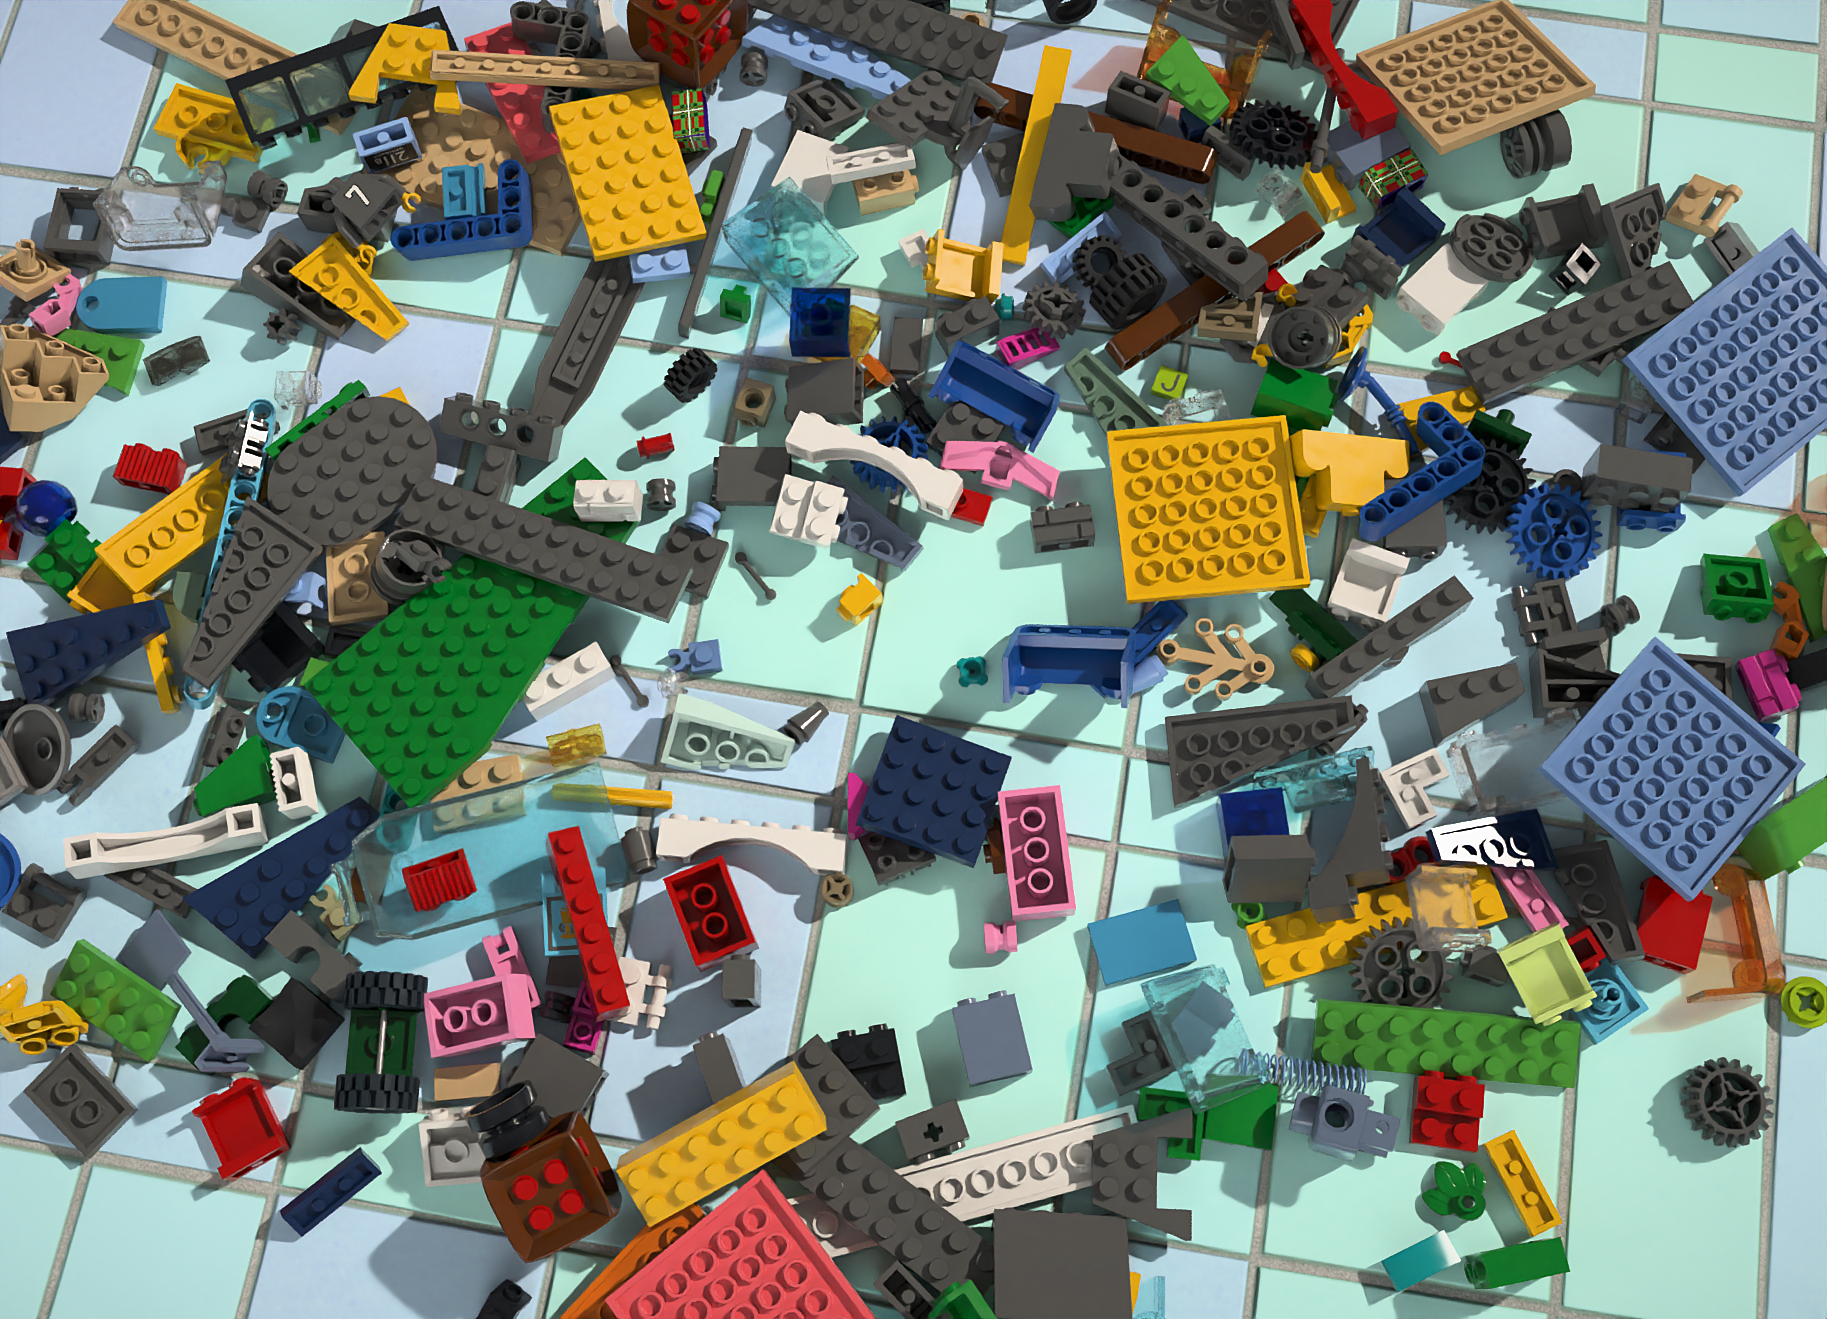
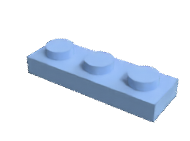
M1104 211L1041 262L1039 266L1053 284L1055 281H1058L1060 285L1075 273L1072 267L1076 266V263L1072 262V260L1077 255L1075 253L1076 249L1081 247L1082 243L1100 235H1106L1105 238L1111 236L1117 239L1123 233L1106 211ZM1099 252L1094 253L1092 258L1096 256Z

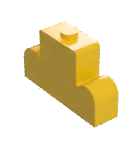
M1305 429L1289 437L1294 474L1302 478L1309 477L1314 473L1316 474V506L1319 510L1342 512V516L1347 517L1358 516L1361 508L1366 503L1384 493V479H1401L1409 472L1410 451L1409 441Z

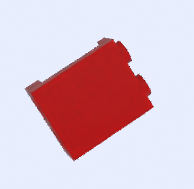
M1658 875L1645 879L1640 884V889L1643 890L1635 922L1645 953L1642 961L1686 975L1697 968L1713 897L1703 894L1704 891L1701 890L1694 900L1687 902Z
M247 1077L233 1081L228 1085L229 1089L219 1095L214 1093L203 1098L199 1102L200 1106L192 1110L194 1117L202 1120L222 1164L217 1169L222 1180L234 1182L292 1149L261 1082L252 1078L247 1079Z

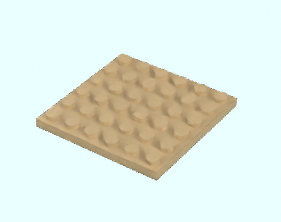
M1493 0L1356 54L1357 65L1378 87L1386 90L1397 109L1440 156L1593 96L1596 91V84L1509 0Z

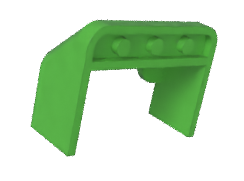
M1827 776L1757 823L1738 845L1737 850L1762 882L1784 870L1788 874L1793 873L1805 865L1802 858L1827 842Z

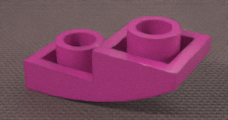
M582 980L572 1008L573 1014L563 1046L595 1055L605 1020L595 1023L586 992L585 981Z

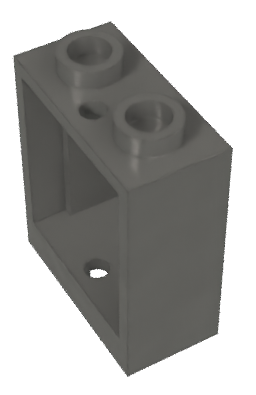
M57 188L43 248L51 257L59 262L110 265L123 205L114 193L107 189ZM74 209L103 211L96 241L68 239Z

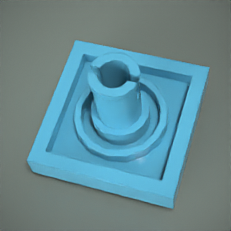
M1606 957L1600 960L1602 964L1599 967L1584 973L1597 997L1591 999L1592 1005L1578 1012H1574L1572 1008L1569 1009V1012L1581 1024V1028L1594 1045L1599 1044L1650 1009L1617 964L1610 965Z

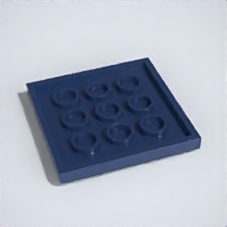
M896 715L855 825L974 868L998 800V792L1001 791L1012 757Z

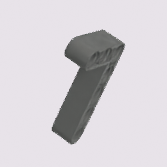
M519 1L511 6L512 31L517 38L557 45L554 57L587 58L591 43L590 20L585 12L526 1ZM546 86L541 102L542 121L546 132L549 134L555 132L549 114V106L574 102L579 87Z

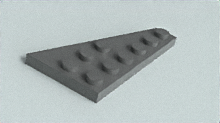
M249 496L245 500L242 514L236 524L229 548H227L212 588L211 597L208 605L205 607L199 629L194 636L182 668L185 675L208 690L211 689L323 552V547Z
M1352 695L1165 717L1174 808L1181 807L1355 729Z

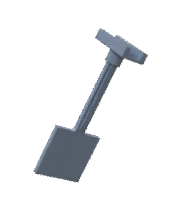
M155 910L119 957L130 971L158 990L162 991L168 984L210 1040V1043L194 1062L200 1072H247L250 1066L246 1059L251 1053H262L265 1047L259 1039H231L227 1033L221 1031L178 973L179 968L192 952L160 910Z

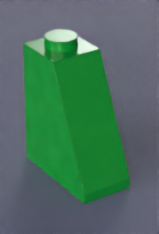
M257 734L251 736L194 787L196 798L193 800L199 816L207 818L226 808L258 803L260 806L277 800L276 796L278 794L275 792L277 788L274 787L276 782L273 781L275 776L272 775L274 771L271 769L273 765L270 763L272 759L269 757V747L264 739Z

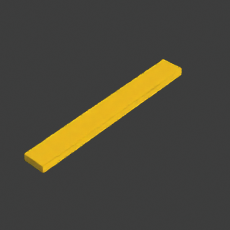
M1044 45L1000 242L1004 244L1002 262L1023 266L1026 264L1036 219L1029 204L1055 103L1062 102L1072 57V50Z

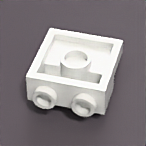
M785 474L769 533L823 549L828 548L830 542L836 543L839 535L840 526L835 525L838 514L843 515L848 498L843 496L844 489L820 481L811 482Z
M476 1105L463 1107L460 1109L461 1113L448 1114V1109L446 1108L434 1109L429 1111L428 1116H425L419 1123L425 1187L482 1183L479 1171L486 1158L478 1142L485 1132H472L465 1119L466 1113Z

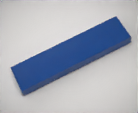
M1173 600L1159 601L1131 628L1136 631L1134 668L1188 618V613ZM1090 685L1104 699L1108 696V694L1102 691V685Z

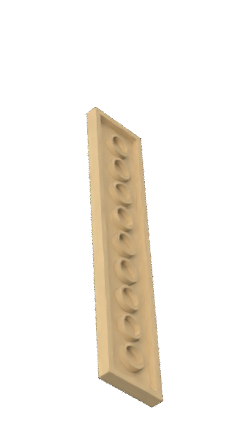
M128 0L113 20L117 28L223 80L298 55L186 0ZM319 64L289 74L307 116L351 102L348 95L349 88L344 76ZM282 77L246 89V91L298 115ZM339 115L330 118V124L322 128L341 136L355 115L345 119H341Z

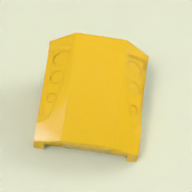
M59 1000L42 1001L11 1010L0 1016V1032L9 1043L19 1044L20 1051L27 1055H38L45 1052L47 1043H51V1041L59 1046L72 1045L78 1041L79 1031L81 1034L88 1032L89 1025L87 1020L81 1018L71 1007Z

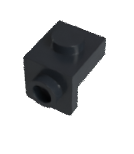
M506 1279L490 1293L476 1319H517L519 1313L530 1303L532 1297L519 1285Z

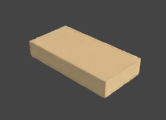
M499 1063L434 1069V1101L436 1102L485 1098L501 1090Z

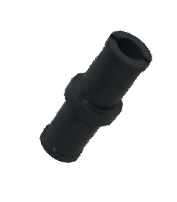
M904 378L895 381L898 388L892 384L890 391L903 406L902 411L904 414L912 418L921 433L930 432L932 429L929 424L935 428L937 421L933 419L925 408L924 400L920 396H916Z

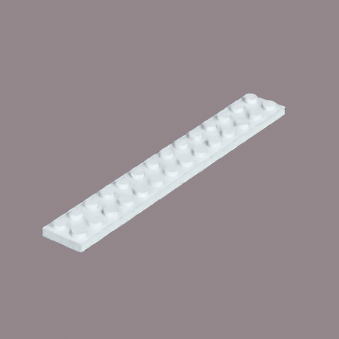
M1132 1104L894 1171L961 1222L993 1214L994 1209L1014 1208L1092 1186L1093 1135L1138 1123ZM812 1193L787 1199L831 1258L878 1245Z

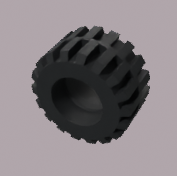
M1135 253L1116 263L1101 277L1090 295L1089 303L1112 329H1123L1141 319L1157 304L1168 282L1145 254Z

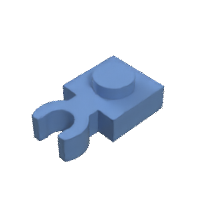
M718 639L688 643L689 652H683L680 649L668 651L670 658L681 659L678 665L670 666V671L673 674H680L689 667H691L693 675L723 671Z

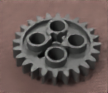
M1394 916L1392 926L1382 919L1380 920V930L1370 925L1369 930L1372 936L1368 938L1361 934L1359 937L1364 945L1362 947L1353 946L1352 948L1359 955L1356 958H1349V961L1356 965L1357 969L1349 971L1348 974L1358 978L1357 981L1351 984V987L1355 990H1362L1357 998L1362 1002L1368 1000L1367 1003L1434 1009L1431 1004L1433 1001L1443 1004L1444 1001L1439 996L1440 992L1450 993L1451 991L1444 983L1455 978L1447 973V969L1455 967V964L1445 960V958L1452 954V951L1447 948H1441L1446 943V940L1442 937L1435 938L1437 930L1432 927L1426 930V923L1419 920L1414 926V919L1406 917L1404 924H1402L1401 919ZM1398 941H1401V943H1402V944L1400 945V952H1399V950L1397 949V942H1398ZM1420 944L1422 948L1420 956L1411 959L1410 951L1412 947ZM1389 947V958L1384 962H1379V952L1383 948ZM1403 963L1406 965V969L1401 970V975H1399L1396 971L1402 968ZM1423 976V987L1420 990L1414 991L1413 982L1416 978ZM1391 979L1393 981V988L1389 993L1382 994V984L1386 980ZM1403 986L1406 989L1405 997L1401 996L1403 993Z

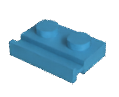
M483 163L473 167L470 165L442 167L445 220L487 215L486 180Z

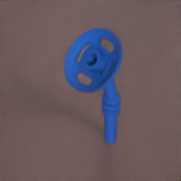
M1361 346L1354 354L1342 377L1337 392L1340 394L1338 401L1343 402L1357 387L1362 389L1366 387L1385 410L1384 415L1388 416L1387 421L1391 422L1390 427L1395 428L1401 440L1409 441L1410 456H1413L1420 452V449L1405 423L1407 418L1403 416L1404 413L1400 410V405H1396L1378 382L1370 376V372L1365 370L1368 357L1367 348Z

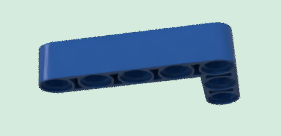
M514 159L505 160L498 168V214L401 226L396 228L391 234V244L409 261L526 246L530 243L533 236L531 177L518 161ZM516 227H519L516 232L512 233ZM492 230V232L488 236H485L487 232Z
M1437 402L1422 404L1419 407L1416 422L1417 435L1439 458L1369 501L1361 508L1358 533L1363 539L1377 541L1481 474L1485 456L1484 447L1441 404Z

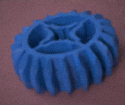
M882 415L880 423H876L871 419L869 421L870 428L861 425V434H857L862 437L863 435L871 436L879 444L888 448L894 446L901 449V441H904L913 452L912 458L928 460L926 455L928 445L923 443L925 441L923 433L917 434L918 427L916 425L908 428L909 423L906 418L901 423H898L895 415L891 418V421H886V418ZM850 460V464L854 465L852 468L853 473L860 475L859 480L862 484L869 481V488L871 490L877 485H880V492L882 493L886 491V487H891L892 492L896 493L898 485L907 490L905 484L880 467L876 466V468H873L868 463Z

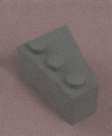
M328 185L304 188L297 214L309 231L329 234L339 232L333 217L335 208L331 203L334 195L328 191ZM397 210L372 240L389 241Z

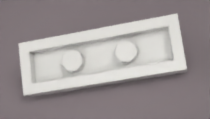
M901 142L826 157L832 184L916 168L912 148H908Z

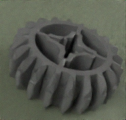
M1725 1057L1718 1058L1716 1062L1713 1059L1704 1061V1067L1701 1065L1695 1066L1693 1068L1695 1075L1690 1074L1685 1078L1690 1086L1682 1087L1680 1090L1688 1096V1099L1681 1100L1680 1105L1684 1107L1689 1106L1690 1112L1684 1114V1118H1694L1695 1120L1691 1130L1698 1131L1703 1129L1701 1139L1706 1141L1713 1137L1715 1146H1722L1726 1143L1728 1148H1735L1738 1143L1741 1146H1746L1750 1144V1138L1753 1140L1761 1138L1759 1130L1764 1131L1770 1127L1764 1119L1772 1118L1774 1115L1770 1110L1766 1109V1106L1772 1105L1774 1100L1765 1098L1764 1093L1770 1091L1771 1087L1768 1085L1761 1087L1759 1084L1763 1075L1756 1074L1751 1076L1752 1066L1748 1064L1741 1068L1740 1060L1733 1059L1728 1062ZM1724 1077L1737 1082L1744 1091L1735 1090L1729 1081H1725ZM1710 1082L1711 1086L1709 1087L1711 1093V1098L1709 1102L1705 1104L1704 1094L1706 1087ZM1727 1098H1738V1100L1731 1102L1727 1107H1716L1717 1104L1723 1103V1100ZM1749 1101V1113L1744 1122L1743 1107ZM1709 1114H1718L1725 1124H1729L1730 1129L1719 1125Z

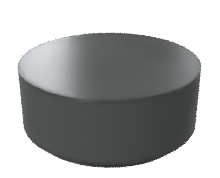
M1563 469L1555 473L1550 481V485L1559 483L1560 490L1569 485L1571 495L1581 490L1582 480L1575 471Z

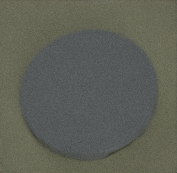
M1485 213L1483 216L1463 215L1458 219L1450 232V245L1455 256L1467 269L1484 279L1498 283L1518 281L1527 274L1534 262L1533 249L1529 248L1521 237L1523 232L1508 220L1490 213Z

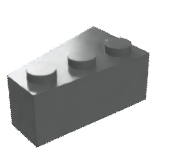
M1538 648L1529 658L1533 718H1582L1620 674L1597 666L1592 668L1576 663L1577 660L1568 657L1563 659L1547 654L1548 651Z
M1516 663L1428 680L1423 684L1418 692L1434 747L1438 748L1448 740L1462 734L1470 727L1482 720L1484 721L1519 699L1525 690Z

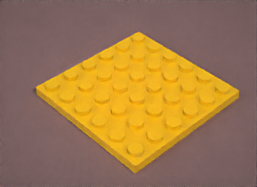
M1286 415L1107 431L1106 437L1126 604L1309 588L1311 582Z

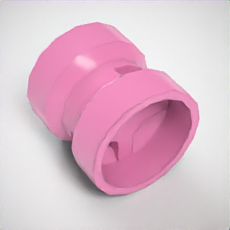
M1006 921L1003 925H996L994 922L984 923L986 954H995L998 950H1005L1008 953L1018 952L1015 921Z

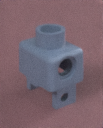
M1325 1086L1319 1097L1300 1091L1297 1092L1289 1130L1309 1135L1307 1144L1311 1150L1351 1162L1357 1155V1151L1387 1158L1388 1152H1393L1401 1118L1369 1110L1368 1108L1374 1105V1101L1370 1099V1096L1334 1086ZM1331 1111L1340 1114L1343 1118L1344 1126L1336 1128L1329 1125L1325 1119V1113Z

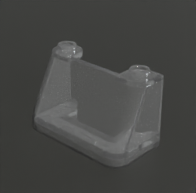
M221 160L207 161L198 169L200 182L156 184L151 174L144 168L139 166L122 167L92 205L112 242L124 251L207 247L216 236L227 174Z

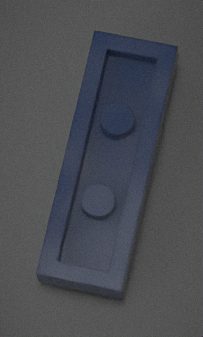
M359 1147L280 1210L281 1217L303 1237L381 1175L380 1166Z

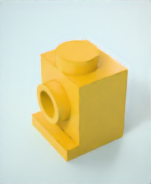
M862 573L857 576L858 584L855 586L850 585L840 595L841 599L839 600L840 605L836 608L837 613L846 622L851 620L856 626L883 603L882 593Z

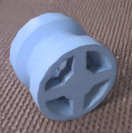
M695 502L692 507L693 513L690 517H687L684 524L690 530L711 536L713 533L712 526L715 522L719 521L721 514L710 505Z

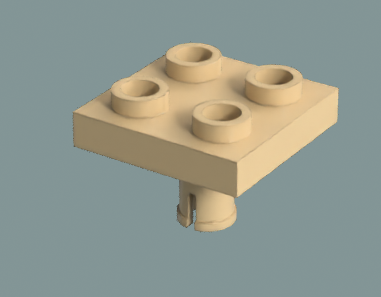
M30 239L17 241L15 243V250L0 257V285L26 302L54 288L53 284L65 282V277L71 274L70 268L37 248Z

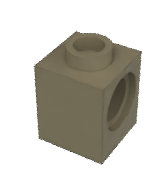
M746 377L734 407L737 420L748 427L759 426L765 428L776 400L774 386ZM753 402L761 403L757 408L748 407Z

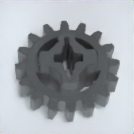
M1044 281L1042 287L1035 284L1032 291L1028 290L1022 306V310L1026 311L1023 318L1024 320H1031L1029 326L1031 329L1039 328V335L1048 332L1050 339H1053L1055 334L1064 339L1066 333L1073 336L1076 329H1080L1086 310L1082 308L1084 301L1076 300L1078 292L1070 293L1068 285L1060 288L1058 281H1055L1053 286Z

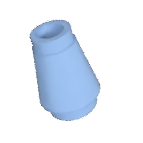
M1156 654L1150 658L1146 656L1134 668L1133 691L1131 695L1163 682V678L1169 674Z

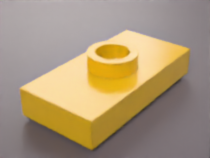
M1313 474L1309 476L1299 500L1303 534L1316 539L1327 510H1319L1316 506V475Z

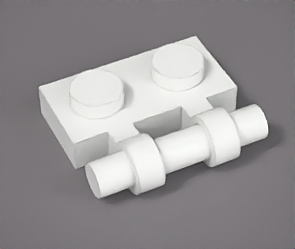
M620 957L618 964L630 1007L625 1015L607 1019V1021L638 1026L640 1016L643 1014L648 1015L646 1027L658 1030L660 1019L665 1016L666 1008L663 1006L667 990L671 989L672 979H670L672 966L660 964L658 976H651L652 964L650 962ZM647 986L655 987L651 1004H644Z

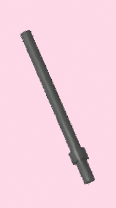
M1337 48L1338 55L1344 61L1345 50ZM1328 87L1324 98L1317 137L1312 142L1310 151L1312 156L1310 171L1312 173L1321 172L1323 160L1327 157L1329 150L1327 140L1336 95L1333 89Z

